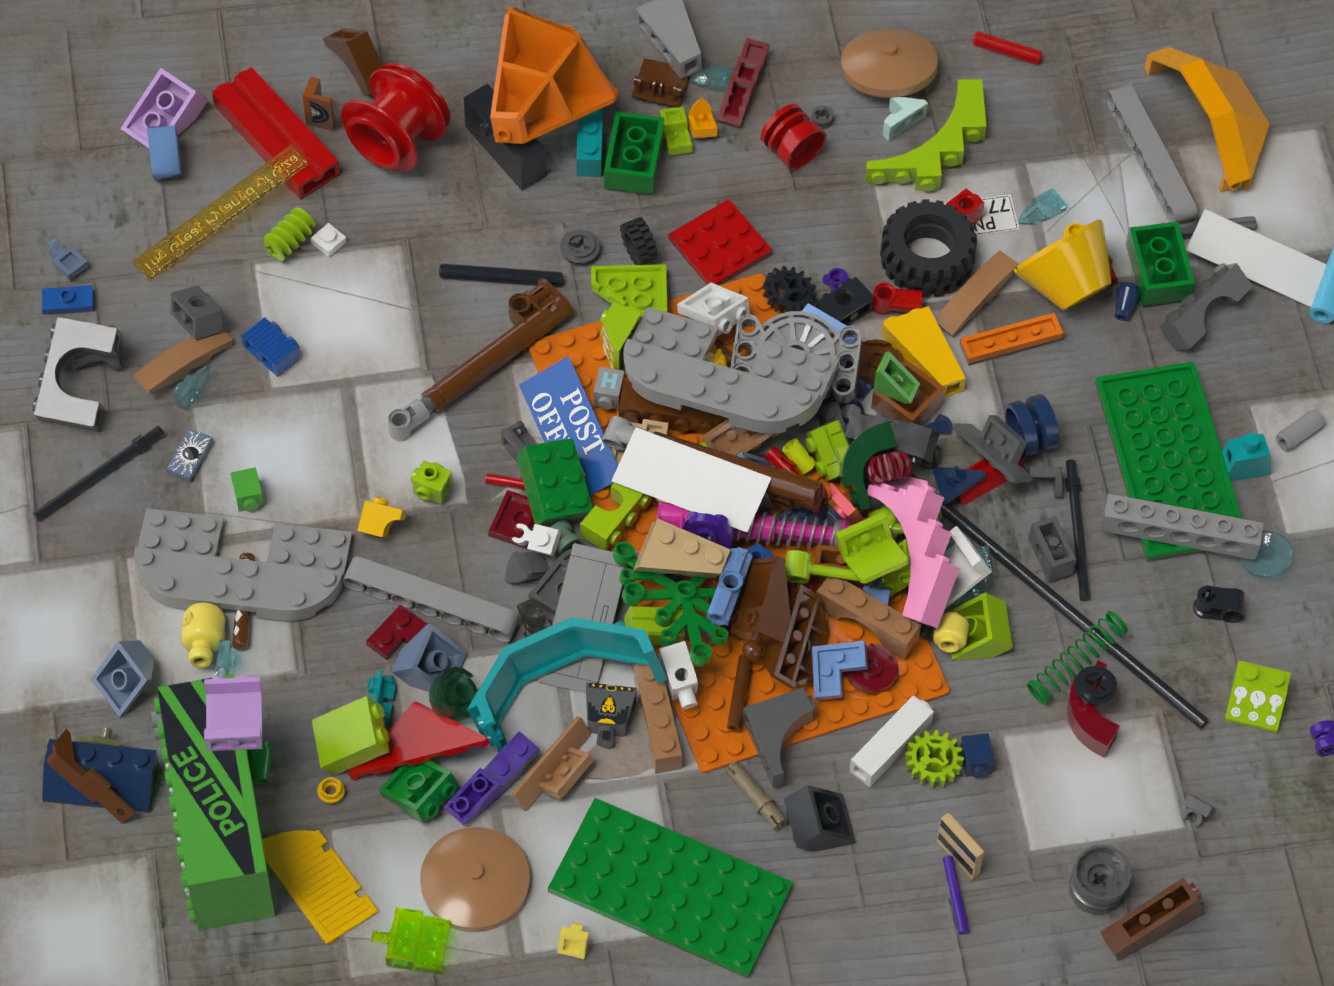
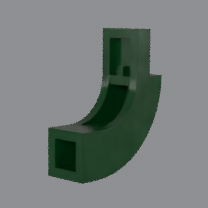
M890 421L875 425L862 432L851 442L843 455L839 474L841 489L852 488V491L849 492L851 504L854 507L857 506L858 512L871 508L863 480L866 462L872 455L897 447Z

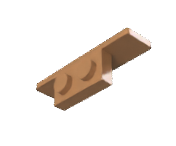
M728 418L701 436L707 447L737 456L741 451H755L761 446L763 441L769 437H776L780 433H759L729 424Z
M575 717L512 791V795L520 809L526 811L541 792L561 800L592 764L593 759L591 755L578 750L590 736V731L581 717Z

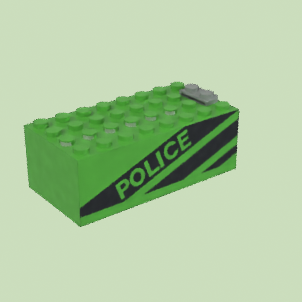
M234 674L224 675L223 677L234 678ZM204 679L157 687L158 698H153L155 711L151 712L156 740L161 739V751L166 770L165 777L169 790L174 834L177 841V854L181 867L180 873L191 922L196 921L200 931L275 917L247 749L206 750L204 741V729H206V691Z

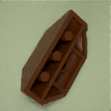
M802 584L798 585L789 597L791 618L784 642L767 644L763 656V662L770 676L791 689L814 680L812 646L826 645L829 637L826 615L822 608V596Z

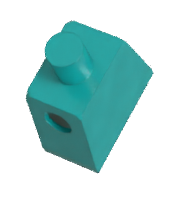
M1248 433L1245 437L1227 441L1222 454L1231 482L1271 475V455L1263 434Z

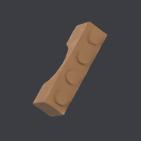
M827 577L817 591V594L822 596L824 612L836 619L848 617L861 622L875 633L882 646L887 647L903 659L907 657L919 640L921 628L919 623L902 616V613L844 579Z
M639 664L634 665L635 688H637L638 701L642 706L646 721L655 774L682 769V752L665 681L658 684L650 667Z

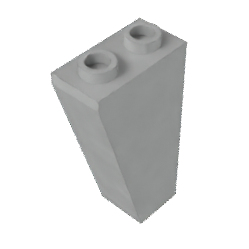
M653 0L636 8L637 25L680 79L702 70L701 52L683 0Z

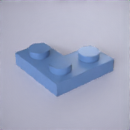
M865 641L812 646L814 698L816 700L843 698L841 672L868 669Z

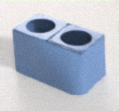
M147 127L154 180L181 177L182 168L176 127Z

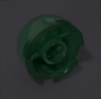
M452 667L441 672L432 681L428 693L429 702L437 715L448 717L456 722L471 718L467 709L479 690L471 679L473 677L472 673L464 668Z

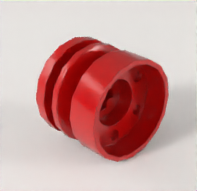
M789 104L778 110L767 121L762 129L760 140L773 153H777V157L790 170L802 168L817 156L826 141V133L814 121L810 120L809 116L797 104Z

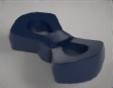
M939 414L934 422H930L925 427L932 428L938 433L949 434L952 429V423L947 416Z

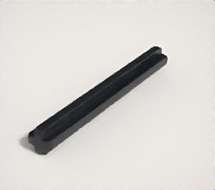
M444 263L440 264L439 277L447 279L538 285V280L544 278L553 286L560 287L563 283V273L555 271Z

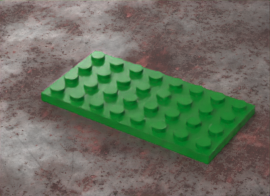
M1194 361L1096 377V389L1128 497L1242 519ZM1140 538L1146 561L1205 551Z
M594 798L548 886V892L749 978L793 887V881Z

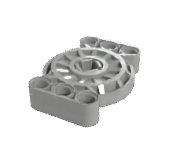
M790 311L778 314L767 320L763 325H761L755 315L745 314L740 317L736 328L731 368L751 373L765 341H771L838 360L839 367L825 397L832 393L834 399L842 404L849 403L854 399L862 351L861 332L857 327L846 326L837 333L835 328L825 319L804 311ZM746 326H754L756 328L751 333L743 331ZM848 337H853L857 340L853 344H846L844 342ZM744 349L752 351V353L746 357L741 356L739 354ZM844 361H850L854 364L850 368H843L841 366ZM841 385L850 387L847 392H839L837 390Z

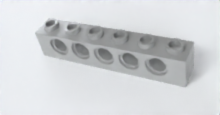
M1108 493L1100 531L1255 560L1261 544L1264 523Z

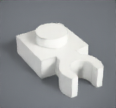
M517 524L516 527L524 531V535L521 538L513 537L512 540L518 545L528 544V550L554 557L561 531L535 524L533 531H531L526 525Z

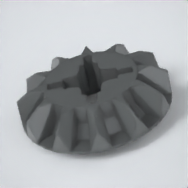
M573 230L562 238L560 251L566 261L570 260L574 265L577 263L586 265L588 261H594L597 254H599L600 243L598 238L590 231ZM583 242L584 249L577 253L576 248Z

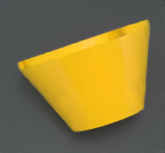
M1101 219L1096 220L1074 231L1068 237L1052 243L1016 266L1017 269H1013L1015 274L1063 311L1093 296L1111 284L1104 223Z

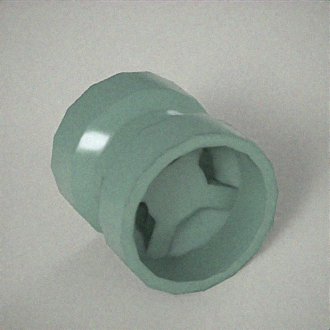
M561 520L550 527L562 532L556 549L560 555L571 549L574 543L582 544V540L576 533L572 532V526L567 520Z

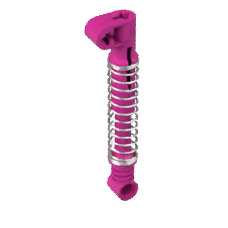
M659 502L657 519L682 529L684 521L692 511L671 503ZM757 511L748 532L734 527L732 529L736 541L739 538H745L746 542H749V539L756 540V543H759L761 540L766 541L768 545L770 542H774V538H776V545L779 546L781 539H786V546L789 547L791 540H795L798 549L803 541L806 542L807 549L809 550L812 543L839 547L835 533L852 525H848L846 521L836 520L835 525L831 527L827 518L823 526L819 525L818 517L815 518L814 524H809L808 516L805 517L803 523H799L798 515L794 517L793 522H789L788 514H785L783 521L778 518L777 512L772 516L768 515L767 511L764 514H758ZM890 528V532H891V535H892V538H893V537H894V536H893V531H892L891 528Z

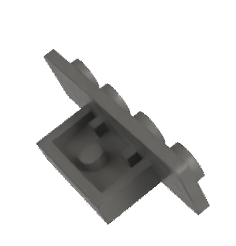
M997 415L988 416L982 432L973 424L954 423L952 429L959 434L960 439L975 448L974 451L984 456L993 468L1000 470L1005 475L1006 480L1014 484L1031 481L1032 476L1018 465L1027 441Z

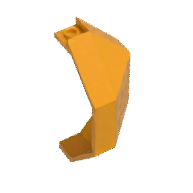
M1171 47L1147 54L1144 68L1147 74L1150 76L1169 68L1180 71L1208 115L1223 168L1219 191L1221 193L1228 190L1232 191L1243 185L1248 192L1270 123L1239 74Z

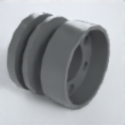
M1094 845L1085 849L1077 857L1068 884L1069 894L1080 909L1094 915L1107 914L1115 910L1122 903L1132 877L1131 866L1126 856L1118 849L1108 845Z

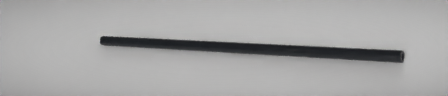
M913 473L910 475V477H914V478L919 479V478H918L917 476H915ZM942 503L940 509L944 517L1080 630L1091 633L1090 628L1092 625H1095L953 506L949 503ZM1096 627L1092 629L1094 635L1105 644L1110 655L1199 729H1202L1208 723L1209 719L1117 642L1111 644L1104 637L1100 629Z

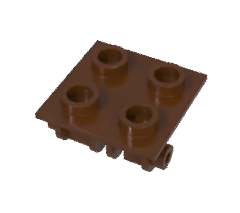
M644 58L639 75L634 78L633 85L635 87L631 97L679 107L689 76L680 79L669 63Z

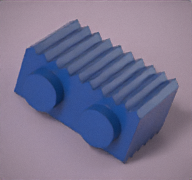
M266 317L262 318L241 335L243 346L277 377L300 359L299 345L296 340L291 336L287 338L282 333L280 326L274 321L270 323Z

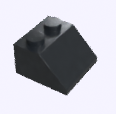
M806 785L784 799L787 817L793 832V840L797 848L817 852L852 845L856 842L843 794Z

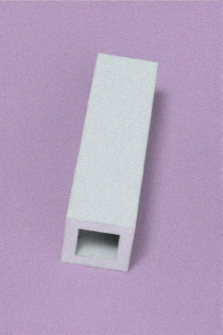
M913 695L851 759L849 772L870 788L907 750L908 743L914 742V736H920L932 724L934 711L926 701L919 700Z

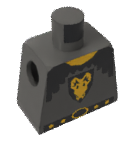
M586 682L587 728L590 733L597 734V745L610 747L613 744V736L623 737L626 735L636 706L637 688Z

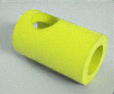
M792 439L784 445L782 452L790 461L793 460L796 463L795 466L802 474L809 472L815 466L816 461L809 456L807 450L798 439Z

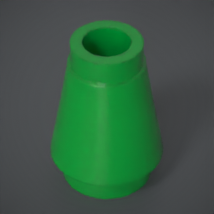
M262 741V749L247 750L252 781L256 783L269 781L274 755L272 744Z

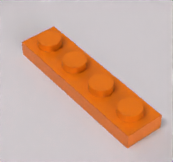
M1055 313L962 337L959 344L967 363L970 364L1062 339L1063 331Z

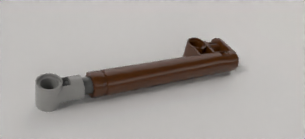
M544 278L538 280V286L530 292L525 291L524 293L512 295L508 302L509 319L515 326L432 385V388L430 387L421 394V400L415 399L403 409L392 410L388 415L389 435L396 441L407 440L411 436L413 429L430 418L431 412L439 413L445 406L450 405L573 315V309L568 300Z
M612 416L602 442L614 449L622 450L624 447H627L636 427L624 418ZM657 431L653 432L655 435L771 477L766 493L771 502L779 508L792 511L794 508L799 510L804 508L813 511L817 517H821L826 509L828 492L820 481L677 437L666 436Z

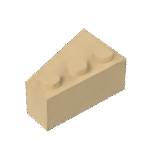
M656 519L650 526L633 571L715 578L721 574L730 549L663 520Z

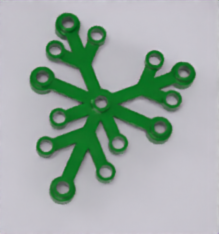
M619 542L615 545L613 559L618 565H630L634 568L638 558L634 556L635 548L632 544ZM732 542L731 548H736V545ZM631 568L622 569L619 581L625 585L622 598L627 605L637 606L642 601L670 600L663 608L656 611L654 620L658 625H669L672 614L680 606L682 607L683 614L669 628L661 632L660 643L663 646L675 644L677 635L687 627L691 643L689 655L692 664L697 667L708 664L712 655V649L708 644L702 642L699 627L712 635L711 640L716 645H724L729 634L725 628L716 626L709 619H705L694 612L693 606L707 615L710 604L702 599H713L716 588H698L706 579L714 578L693 577L690 581L676 583L665 575L656 572H634ZM635 580H653L665 589L645 590ZM743 583V585H742L741 592H740V596H739V598L737 599L736 604L739 603V601H740L741 594H742V591H743V588H744V584H745V583ZM726 585L728 588H734L732 585Z

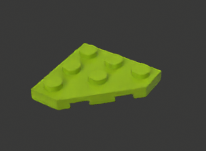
M666 264L591 266V291L611 304L616 302L641 312V318L647 307L667 312Z

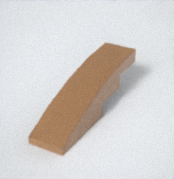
M999 250L962 286L936 316L935 319L939 327L952 337H955L968 320L972 321L985 303L989 304L1012 276L1014 273L1013 269H1017L1016 266L1019 264Z
M223 329L222 332L196 340L191 336L153 359L134 373L133 378L148 394L188 378L190 370L209 363L213 354L230 348L233 339Z

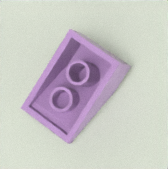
M160 68L121 127V130L149 148L147 127L175 126L179 136L196 120L209 99Z

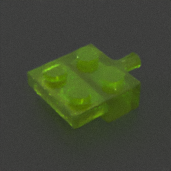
M396 907L390 931L373 930L371 942L387 943L386 967L441 975L451 920L424 916L423 911Z

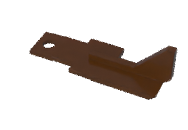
M66 729L52 745L53 752L46 758L47 764L91 802L97 801L123 824L135 811L109 788L112 784L92 767L86 771L75 762L71 733ZM119 809H122L125 814H122Z

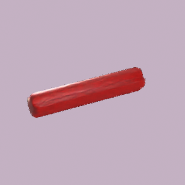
M979 31L975 32L972 39L973 45L1030 63L1039 64L1042 58V51Z

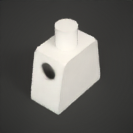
M683 641L660 648L659 661L668 679L665 681L671 700L679 699L684 710L695 707L697 701L694 694L697 693L698 680L690 660L686 642Z

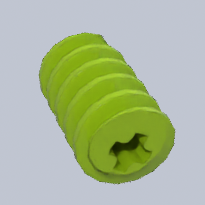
M293 208L290 214L283 218L284 220L278 222L277 227H273L270 233L263 237V244L268 253L280 262L285 260L284 254L291 255V248L297 249L299 247L298 242L303 243L305 241L304 235L310 236L312 234L310 227H316L311 216L301 208Z

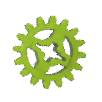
M927 730L924 731L923 738L915 735L914 743H908V751L905 753V760L908 761L906 763V770H912L911 778L914 779L919 776L921 785L929 781L930 788L934 787L935 782H939L941 787H944L946 779L954 782L955 775H960L961 766H963L964 757L961 756L962 747L955 748L957 739L949 741V733L946 732L943 736H939L938 730H935L933 735H929ZM918 752L920 753V762L917 761L916 757ZM949 755H950L951 758H952V763H951V765L948 764V763H949V760H948V756H949Z

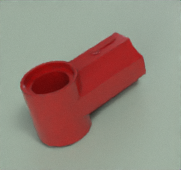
M886 282L879 283L874 288L873 311L877 314L886 315L891 311L910 312L916 308L921 309L922 291L897 289Z

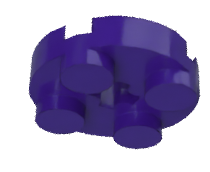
M690 512L682 526V529L728 549L731 548L734 539V531L728 524L729 520L722 514L712 515Z

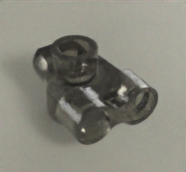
M534 598L517 605L525 628L523 632L525 638L553 625L552 621H548L544 616L541 603ZM533 613L535 617H529L526 614Z

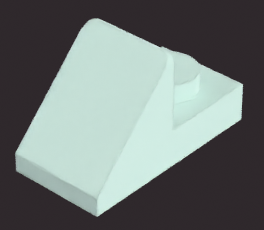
M890 97L889 111L892 114L884 121L883 136L890 141L926 118L928 103L922 99Z

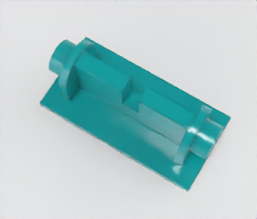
M380 669L374 677L371 676L369 678L366 690L369 692V698L382 706L385 714L383 722L384 727H386L387 723L390 722L392 704L383 702V699L393 700L396 682L392 675L382 676L383 669Z

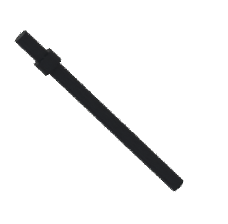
M158 425L145 435H139L133 439L131 445L34 511L32 514L35 519L40 521L137 452L142 453L149 448L151 442L164 434L162 428Z
M1070 459L1066 461L1067 478L1065 479L1066 491L1069 492L1079 596L1081 601L1090 600L1079 495L1081 480L1077 476L1076 460Z

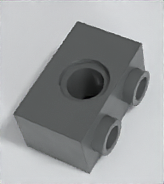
M198 285L171 293V314L195 340L222 332V321L224 320L222 308L217 306L209 294L205 293Z
M1054 516L1032 523L1029 541L1048 581L1072 575L1076 557L1057 517Z

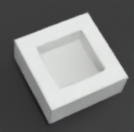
M329 223L311 237V244L328 257L347 243L346 237Z

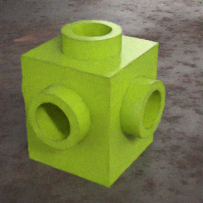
M423 460L420 468H415L411 476L413 493L423 500H431L442 505L453 485L452 471L445 469L439 463H430Z

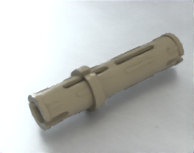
M739 761L732 762L729 765L732 769L727 767L725 773L730 776L752 802L757 814H762L775 831L783 828L784 826L781 822L786 824L788 819L775 806V800L763 792L740 765Z

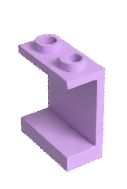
M243 675L239 678L216 676L212 679H204L206 691V729H204V741L206 750L262 749V686L260 677Z

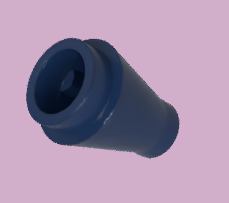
M1121 282L1120 286L1116 288L1114 315L1116 319L1121 321L1129 320L1130 314L1141 295L1138 285L1131 282Z

